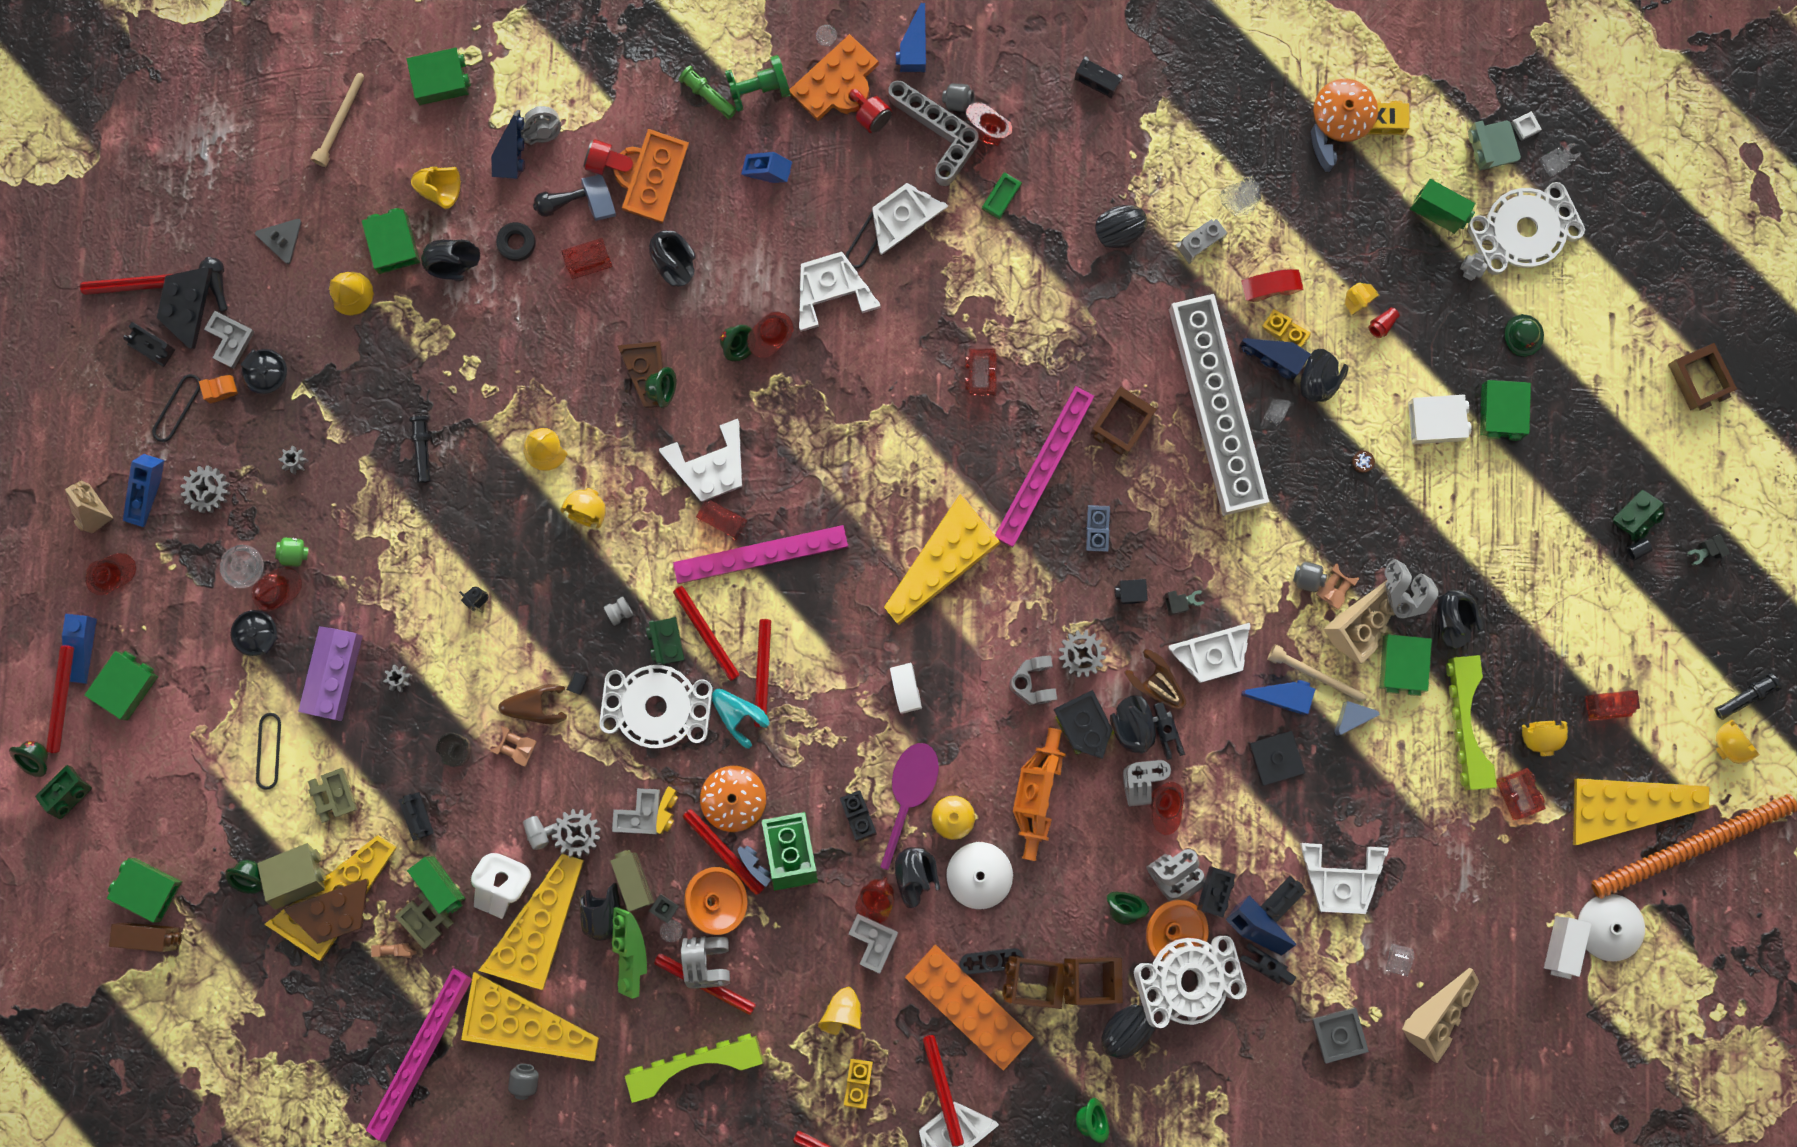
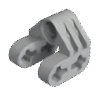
M1396 559L1388 563L1385 569V576L1388 581L1385 583L1388 601L1394 614L1399 618H1407L1426 613L1438 596V589L1433 580L1422 573L1418 574L1411 584V590L1414 594L1411 598L1405 592L1412 580L1408 568L1404 563Z
M1041 656L1025 660L1009 682L1011 691L1028 705L1050 703L1057 700L1056 689L1030 692L1032 683L1028 672L1051 669L1053 667L1051 656ZM1017 678H1022L1025 681L1026 686L1024 689L1020 690L1015 686Z
M1166 761L1137 762L1124 768V790L1129 807L1151 804V782L1164 780L1171 773L1170 765ZM1152 769H1162V773H1152ZM1132 771H1142L1143 775H1132Z
M1190 849L1180 852L1173 858L1171 855L1164 854L1146 867L1160 891L1169 901L1186 900L1201 890L1205 883L1204 873L1198 868V856L1195 851ZM1193 877H1195L1196 879L1199 878L1198 881L1191 880V879H1192ZM1174 890H1177V891H1181V892H1180L1179 894H1177L1176 892H1173V891H1174Z
M705 936L698 939L697 937L692 939L683 938L681 959L684 982L688 988L718 987L730 984L729 970H707L706 955L722 954L729 951L728 938H706Z

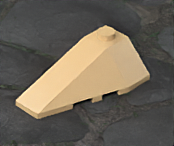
M81 480L65 489L71 512L76 518L74 523L81 531L94 533L113 519L90 484Z
M1388 580L1339 614L1323 629L1333 646L1358 664H1362L1376 651L1379 645L1377 642L1381 634L1386 632L1388 628L1386 625L1391 615H1395L1388 601L1385 586Z
M1471 968L1467 969L1415 1010L1411 1017L1405 1021L1402 1028L1407 1039L1436 1063H1438L1452 1041V1038L1449 1037L1454 1025L1459 1026L1461 1010L1469 1005L1478 986L1479 980Z

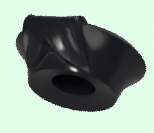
M252 349L241 363L243 382L253 392L260 394L271 393L277 390L286 379L287 366L285 360L273 350L261 349L256 351Z
M246 611L235 619L231 627V641L234 647L244 655H267L278 639L274 620L263 611Z

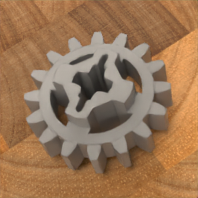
M198 466L197 472L189 471L191 474L190 478L184 476V480L187 483L180 486L185 489L181 496L187 498L184 503L191 505L192 510L196 511L198 509L199 512L205 513L207 509L208 512L213 513V507L221 509V501L227 503L224 496L230 494L226 490L230 483L224 481L226 475L220 474V470L215 468L212 471L210 466H206L204 470L201 466ZM213 477L216 479L219 487L215 486ZM192 492H194L197 495L196 500L194 499Z
M1076 630L1075 637L1072 634H1068L1069 641L1062 640L1061 643L1065 647L1058 650L1063 653V656L1058 659L1065 661L1062 668L1069 667L1068 674H1072L1075 671L1077 678L1080 677L1081 673H1084L1086 678L1089 677V671L1096 674L1097 670L1095 667L1102 668L1103 664L1100 660L1106 659V656L1101 655V652L1105 651L1106 647L1099 646L1102 643V639L1096 641L1095 633L1091 637L1088 636V630H1085L1083 635L1080 634L1079 630ZM1076 640H1086L1084 644L1080 645L1073 643ZM1092 645L1096 649L1097 657L1092 654ZM1085 649V655L1088 657L1080 659L1077 650ZM1068 650L1072 653L1073 656L1072 663L1068 658ZM1083 663L1092 665L1088 668H1078Z
M572 809L571 815L568 816L564 812L563 820L560 818L556 819V823L559 826L552 827V831L557 832L552 835V840H558L555 843V848L561 846V854L567 851L569 852V858L573 856V853H576L577 857L581 858L582 852L588 856L590 853L589 848L596 849L594 841L598 842L600 837L595 834L600 832V828L594 827L598 821L597 819L590 820L591 813L584 816L582 809L579 814H576L575 810ZM572 820H580V821L577 822V823H570V822H569V821H572ZM587 826L591 830V838L585 832ZM561 830L567 834L565 841L562 840ZM572 831H580V837L577 835L572 837ZM578 844L583 845L582 847H578V848H574V847H573V845H578Z

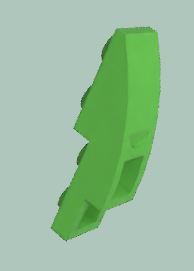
M616 907L613 914L612 951L619 954L618 993L633 999L639 997L640 975L647 974L646 949L641 930L632 913Z

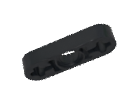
M1017 948L967 953L961 957L960 967L967 974L1005 970V966L1001 967L1002 958L1000 953H1005L1004 957L1011 956L1012 952H1015L1021 958H1024V955ZM991 954L998 957V964L993 968L988 967L985 962L986 957ZM983 955L982 965L984 969H979L980 965H973L972 970H968V967L963 965L964 962H967L968 957H971L972 961H979L978 956Z

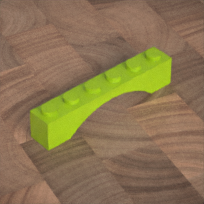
M1480 655L1448 659L1449 663L1446 664V672L1451 678L1449 695L1453 698L1454 702L1452 717L1453 720H1456L1457 725L1454 735L1456 742H1459L1460 749L1457 752L1458 763L1462 765V773L1460 774L1461 785L1464 786L1465 791L1497 788L1494 765L1479 748L1471 725L1472 699L1479 682L1483 678Z
M750 1033L737 1037L738 1041L729 1043V1040L716 1043V1048L709 1050L707 1046L695 1049V1054L686 1056V1053H681L673 1056V1061L666 1063L664 1059L652 1062V1067L643 1069V1066L629 1069L630 1073L625 1076L632 1103L654 1097L670 1077L693 1065L719 1063L744 1070L763 1064L764 1060L757 1035L751 1037Z

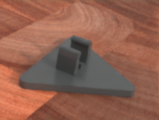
M294 219L257 230L255 235L286 264H290L302 222L300 219Z

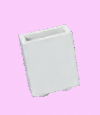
M1465 395L1416 397L1408 402L1412 444L1459 442L1469 438L1471 434V424L1467 421L1469 402L1465 400Z
M1555 916L1544 966L1545 969L1551 970V975L1571 979L1572 975L1580 977L1591 923L1569 917Z

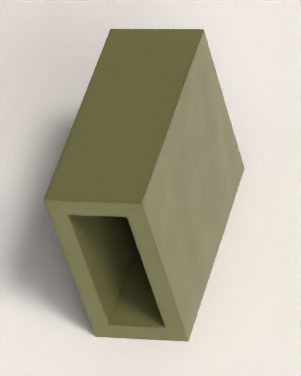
M306 843L257 863L265 901L274 910L325 890L323 881L326 880L324 871L319 866L321 856L318 850L313 849Z
M630 850L615 854L616 859L611 860V864L628 912L655 903L638 854L631 853Z

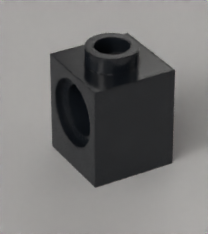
M1146 579L1121 580L1118 582V586L1114 588L1115 599H1119V605L1140 604L1148 601Z

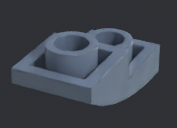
M1314 124L1311 130L1313 148L1325 172H1330L1337 162V153L1333 151V144L1324 145L1327 143V136L1319 129L1317 124Z
M595 175L582 178L581 185L588 198V206L595 221L616 216L603 176Z
M1088 505L1087 551H1108L1110 506Z
M740 846L738 853L744 865L760 883L767 887L772 879L769 877L770 872L762 866H759L758 869L755 867L759 860L756 857L757 852L749 846L745 848Z

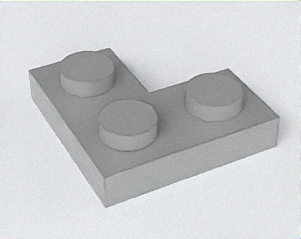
M214 311L204 329L223 339L213 359L232 369L237 365L255 332Z
M637 788L636 811L614 810L612 832L657 834L656 822L660 804V790Z
M857 914L849 935L868 943L860 965L880 974L898 932Z

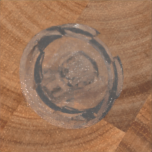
M1253 175L1244 177V181L1230 184L1219 194L1222 200L1220 203L1234 216L1242 213L1246 215L1255 210V206L1262 201L1259 182L1255 181Z
M234 546L228 549L221 557V576L232 587H250L260 579L263 573L264 563L262 556L251 546Z

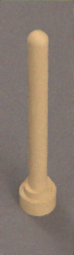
M362 73L356 74L321 148L314 151L310 158L311 161L322 167H326L330 160L328 152L364 80Z
M1276 644L1272 647L1267 660L1275 664L1283 662L1358 701L1363 702L1366 700L1364 693L1286 655L1282 647Z

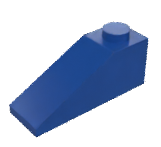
M925 3L920 4L900 43V52H896V65H900V72H926Z
M143 454L131 462L123 521L141 527L146 525L161 482L164 460Z
M65 614L62 646L74 647L70 682L87 684L96 618Z
M1298 680L1297 683L1291 682L1247 689L1242 691L1241 695L1298 714L1307 715L1315 688L1310 687V683Z

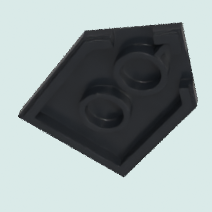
M1091 690L1054 708L1053 710L1072 748L1103 759L1113 729L1094 691Z

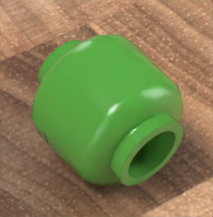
M284 537L281 542H277L275 559H279L281 565L299 567L302 564V560H307L308 547H304L302 539Z

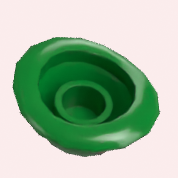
M1093 1097L1089 1100L1087 1106L1082 1107L1077 1112L1076 1124L1081 1134L1091 1137L1098 1143H1104L1109 1136L1108 1118L1101 1102Z

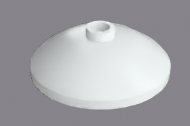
M976 842L963 846L952 856L947 867L946 878L949 890L957 901L969 908L987 909L997 905L1007 896L1012 886L1013 871L1011 863L1003 851L992 844ZM980 871L985 875L983 880L976 878V874Z
M1611 894L1609 896L1605 895L1603 899L1596 896L1584 905L1579 914L1578 920L1591 923L1586 950L1596 958L1605 961L1627 959L1640 948L1645 935L1643 916L1637 906L1623 896ZM1615 924L1619 926L1618 932L1613 930Z

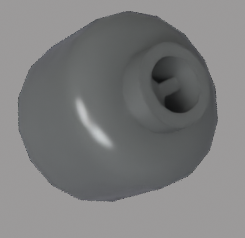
M951 83L947 90L943 91L942 102L946 103L949 111L967 112L974 105L975 93L968 84Z
M1303 562L1301 566L1297 565L1293 582L1296 583L1298 589L1315 593L1319 590L1320 586H1325L1327 574H1323L1324 569L1321 565Z
M518 1064L516 1068L510 1071L509 1092L515 1095L517 1099H528L529 1096L537 1092L539 1073L530 1064Z

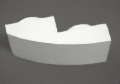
M908 663L890 668L900 713L903 714L922 709L913 665Z

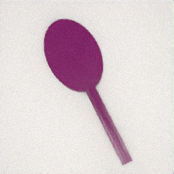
M917 743L910 746L902 753L895 765L892 776V790L895 799L901 806L880 868L889 870L909 807H915L923 803L929 797L936 784L939 770L938 758L933 748L927 744Z

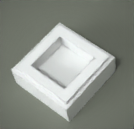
M1532 111L1511 122L1521 141L1542 130Z

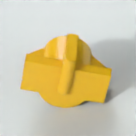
M1357 283L1346 292L1345 305L1350 314L1354 315L1364 307H1368L1380 295L1371 284Z

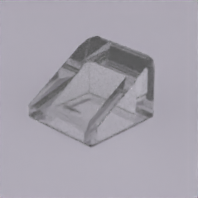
M1272 400L1264 418L1276 425L1280 424L1291 402L1288 400Z
M1392 944L1386 971L1408 976L1415 958L1413 949Z

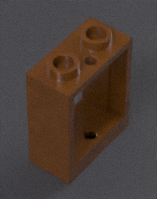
M1715 343L1675 359L1668 364L1690 411L1695 408H1699V411L1712 406L1711 402L1716 399L1719 402L1732 397L1730 393L1737 390ZM1708 357L1723 390L1701 399L1685 366Z
M1120 386L1092 428L1093 438L1102 444L1106 442L1112 446L1111 449L1115 453L1127 456L1157 409ZM1117 401L1122 402L1145 417L1128 445L1101 428V425Z
M130 922L116 923L111 925L109 947L158 952L177 950L178 946H180L182 933H180V927Z
M1009 956V961H1007L1005 966V973L1007 974L1006 984H1004L1002 990L1004 1001L1011 1004L1062 1009L1065 986L1064 963ZM1020 964L1050 967L1046 1000L1016 997Z
M1121 957L1064 958L1063 974L1065 987L1063 996L1065 1004L1123 1003ZM1103 963V996L1079 998V964Z

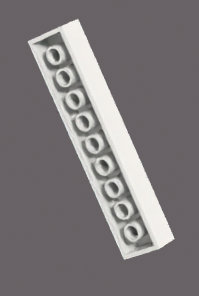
M1211 294L1173 303L1169 313L1222 515L1225 516L1263 507L1269 503L1215 295Z

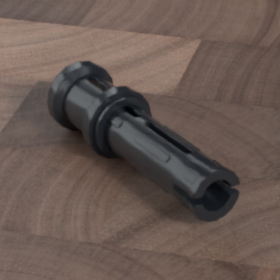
M410 417L409 421L412 422L413 433L411 440L414 442L416 481L417 483L431 482L428 441H430L431 436L428 434L427 426L429 417Z
M1769 673L1766 675V678L1758 683H1751L1749 689L1714 708V711L1719 719L1724 720L1752 702L1764 700L1765 696L1773 691H1780L1782 689L1781 684L1775 675Z

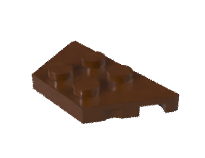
M364 879L286 907L284 910L317 944L331 940L363 927V911L366 907L365 898L369 880Z

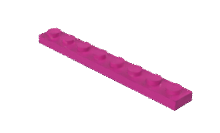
M1075 386L995 534L999 541L1012 548L1014 547L1088 410L1094 395Z
M841 525L673 562L677 584L843 549L847 548L848 544L844 526Z
M453 968L366 1129L378 1141L385 1142L472 981L470 977L458 969Z

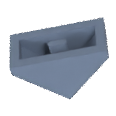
M1349 701L1343 702L1335 734L1336 736L1341 735L1380 714L1377 710Z

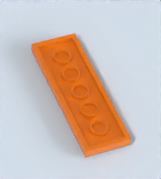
M936 944L905 976L915 988L1003 1071L1034 1038L970 976L963 972Z

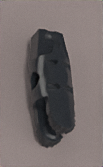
M1163 702L1155 704L1153 707L1156 716L1153 717L1166 760L1172 759V753L1167 742L1173 740L1179 755H1186L1172 713L1166 712ZM1168 727L1170 733H1165L1163 728Z
M1248 943L1247 950L1259 958L1255 962L1248 956L1242 955L1240 961L1277 984L1281 981L1288 986L1293 985L1296 976L1287 971L1288 967Z

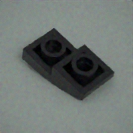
M859 790L841 797L840 801L856 842L877 835L861 791Z

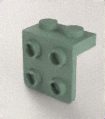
M1483 121L1475 122L1468 130L1469 141L1472 143L1474 158L1478 164L1479 171L1514 163L1520 159L1521 156L1509 121L1484 126Z

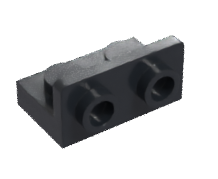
M1209 866L1197 909L1224 917L1225 911L1228 908L1229 896L1234 887L1236 874Z

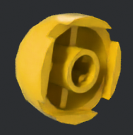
M587 488L586 491L576 490L569 494L560 509L562 513L564 511L569 513V519L587 527H590L591 524H597L596 528L602 526L606 514V507L603 500L598 497L599 493L590 488Z
M1733 719L1718 730L1716 742L1719 747L1715 750L1723 760L1728 758L1733 763L1742 764L1760 755Z
M1541 721L1529 723V728L1525 724L1521 726L1524 743L1532 751L1540 752V756L1554 755V751L1561 749L1568 738L1567 722L1561 721V725H1555V721Z
M946 796L939 800L933 808L931 815L932 825L943 838L950 840L961 839L973 829L975 811L966 799L959 796Z

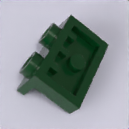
M677 618L649 621L650 627H646L648 640L653 641L654 648L650 649L652 660L656 661L658 665L685 661Z
M66 765L35 797L46 813L62 819L92 790V787L82 781L73 767Z

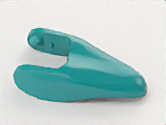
M723 689L713 691V704L726 728L742 746L750 749L752 746L751 741L735 728L747 715L751 716L760 727L767 728L770 724L767 715L756 705Z

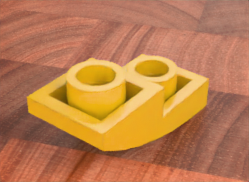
M1273 309L1262 325L1264 330L1279 341L1293 342L1301 348L1304 347L1311 336V332L1292 322L1291 318Z
M669 786L662 797L658 809L656 832L659 834H663L664 831L668 832L674 823V820H672L674 815L668 812L667 809L668 807L672 809L678 799L675 795L678 791Z
M850 1059L844 1099L845 1107L866 1110L873 1062Z

